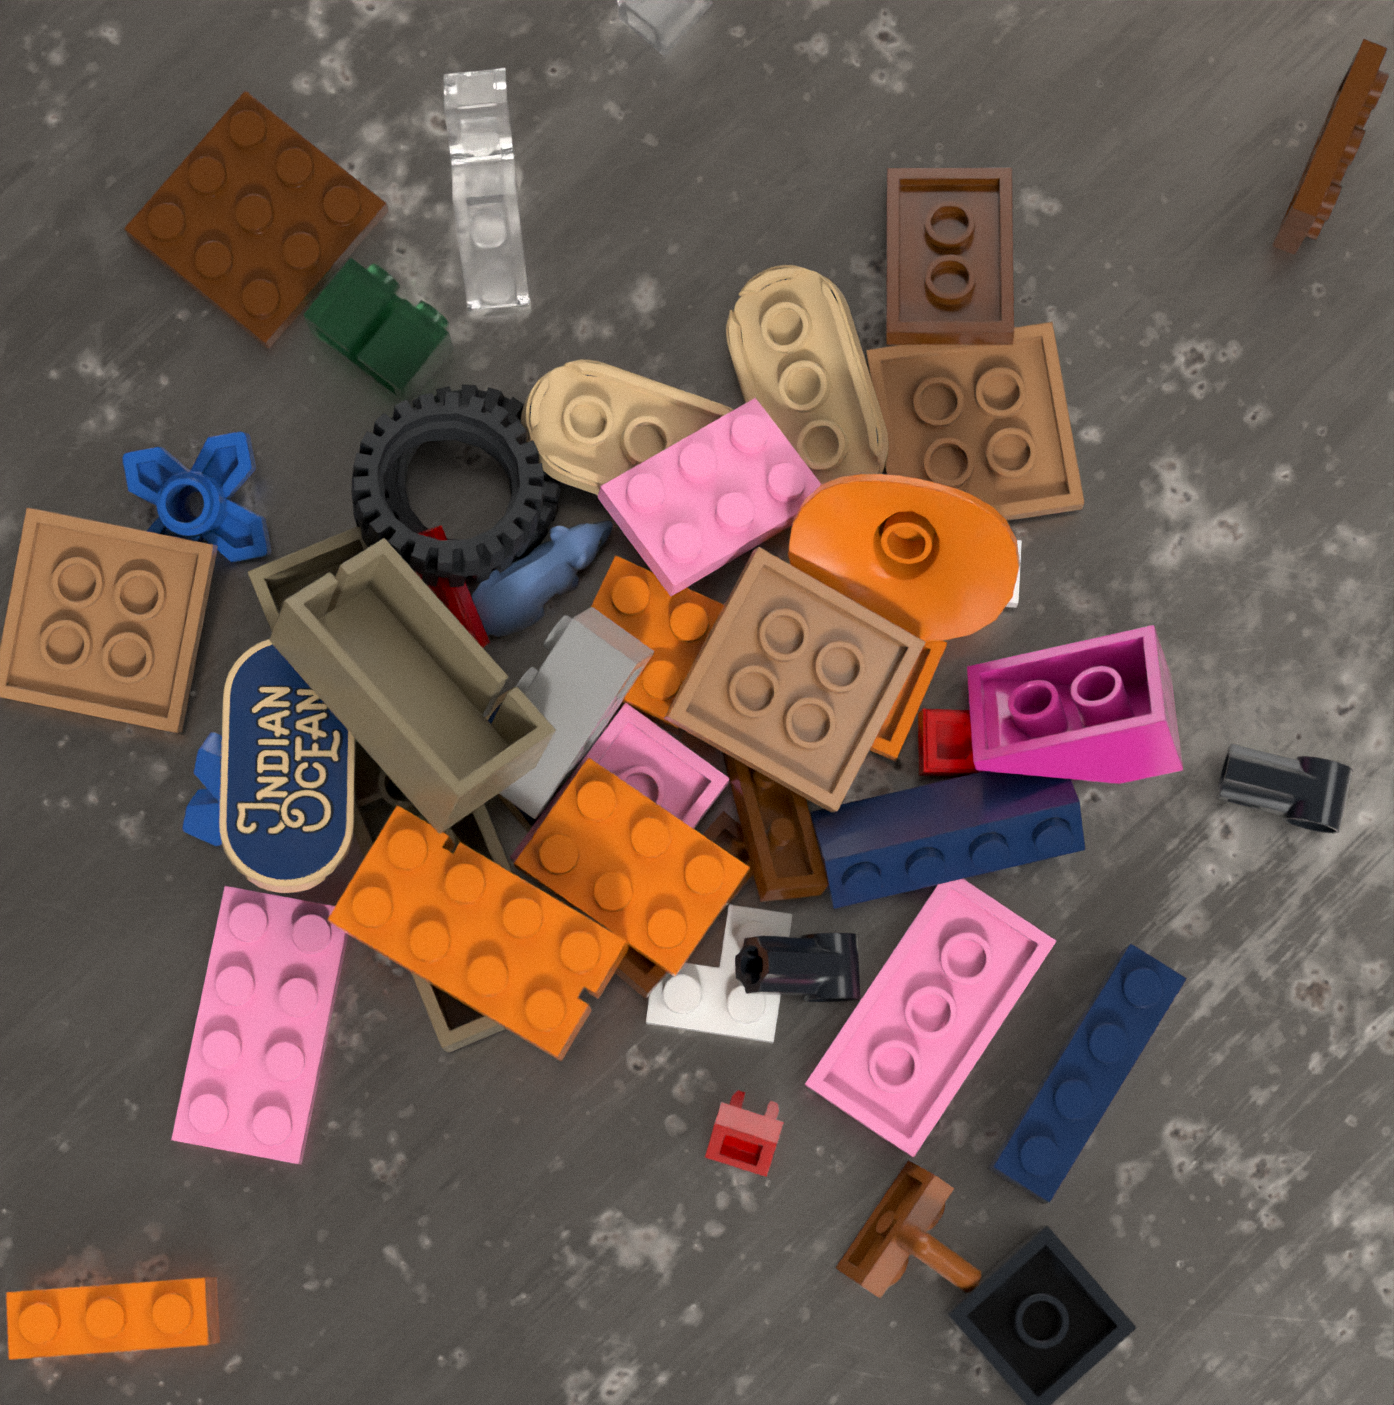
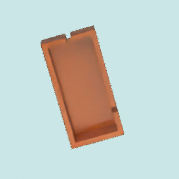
M397 805L327 920L338 929L559 1061H562L592 1011L590 1006L578 999L585 987L589 994L598 999L600 998L629 949L627 941L461 842L454 853H451L455 844L449 835L444 832L439 834L432 825Z

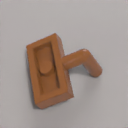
M909 1160L836 1266L838 1271L880 1299L887 1288L895 1284L902 1277L908 1266L910 1254L965 1293L973 1291L979 1284L982 1276L979 1269L927 1233L941 1219L945 1210V1202L954 1188L935 1174Z

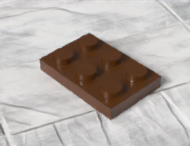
M1363 39L1340 83L1272 246L1295 255L1304 238L1308 237L1317 240L1325 221H1328L1342 189L1340 183L1348 166L1352 164L1366 132L1363 128L1372 109H1375L1388 80L1389 74L1379 70L1387 51L1386 47Z
M887 168L886 345H1013L1012 168Z

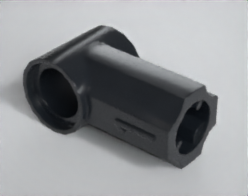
M1231 744L1228 747L1222 766L1216 799L1282 815L1284 822L1299 828L1336 834L1340 831L1353 769L1328 759L1299 756L1295 760Z
M815 933L802 935L801 938L782 936L744 938L743 947L735 956L736 979L741 981L746 994L802 995L805 1002L860 1000L858 934Z

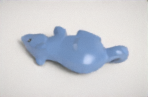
M601 521L592 524H578L570 528L564 526L553 527L550 529L551 541L537 546L528 556L512 563L503 572L499 573L497 569L492 571L490 578L482 581L471 595L487 636H507L528 628L544 616L543 606L555 594H565L574 591L579 584V579L576 576L577 570L586 568L594 560L600 547L610 536L613 523L611 521Z

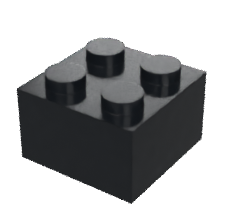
M1047 1225L1038 1227L984 1275L973 1291L964 1293L943 1312L1022 1405H1052L1137 1328Z

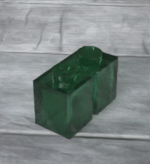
M350 258L303 316L311 333L401 402L407 400L410 404L454 350L450 334L446 330L450 323L439 311L425 301L420 300L414 306L406 299L403 300L397 296L396 293L401 288L400 284L380 266L371 263L365 269L354 259Z

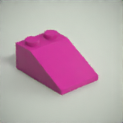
M1154 625L967 666L973 761L977 770L1115 784L1183 771L1172 678Z

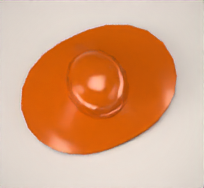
M857 474L839 477L820 485L803 501L793 519L788 550L790 564L793 567L923 641H943L968 636L994 622L1013 597L1020 566L1017 539L1007 520L992 506L971 494L950 486L917 478L888 474Z

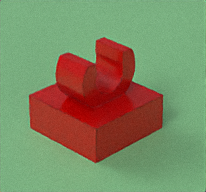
M738 1090L731 1097L729 1104L721 1102L705 1158L767 1177L784 1123L777 1120L779 1113L778 1103L770 1100L765 1115L744 1110L742 1105L745 1092Z

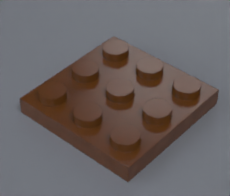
M244 91L127 224L124 230L132 240L269 350L387 214L389 209L386 202L247 91Z

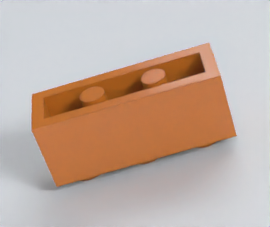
M217 1277L6 1292L9 1360L220 1343Z

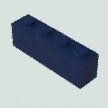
M983 771L841 804L838 811L833 813L826 809L810 812L829 884L827 888L834 909L1086 850L1080 801L1071 779Z
M1130 943L1118 955L987 1169L1040 1203H1050L1187 978Z

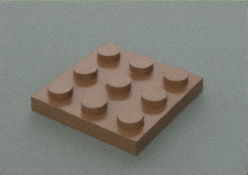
M1053 322L1015 327L1013 345H897L866 350V364L888 434V456L884 468L885 474L917 478L956 488L989 504L1007 521L1081 510L1085 503Z
M27 508L0 645V697L174 733L182 732L218 545Z
M758 547L753 550L664 719L831 813L837 812L926 642Z

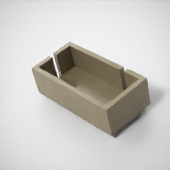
M385 538L340 565L336 577L329 572L287 598L283 603L269 641L439 834L537 766L556 729L518 687L507 693L492 724L487 721L485 717L491 712L508 676Z

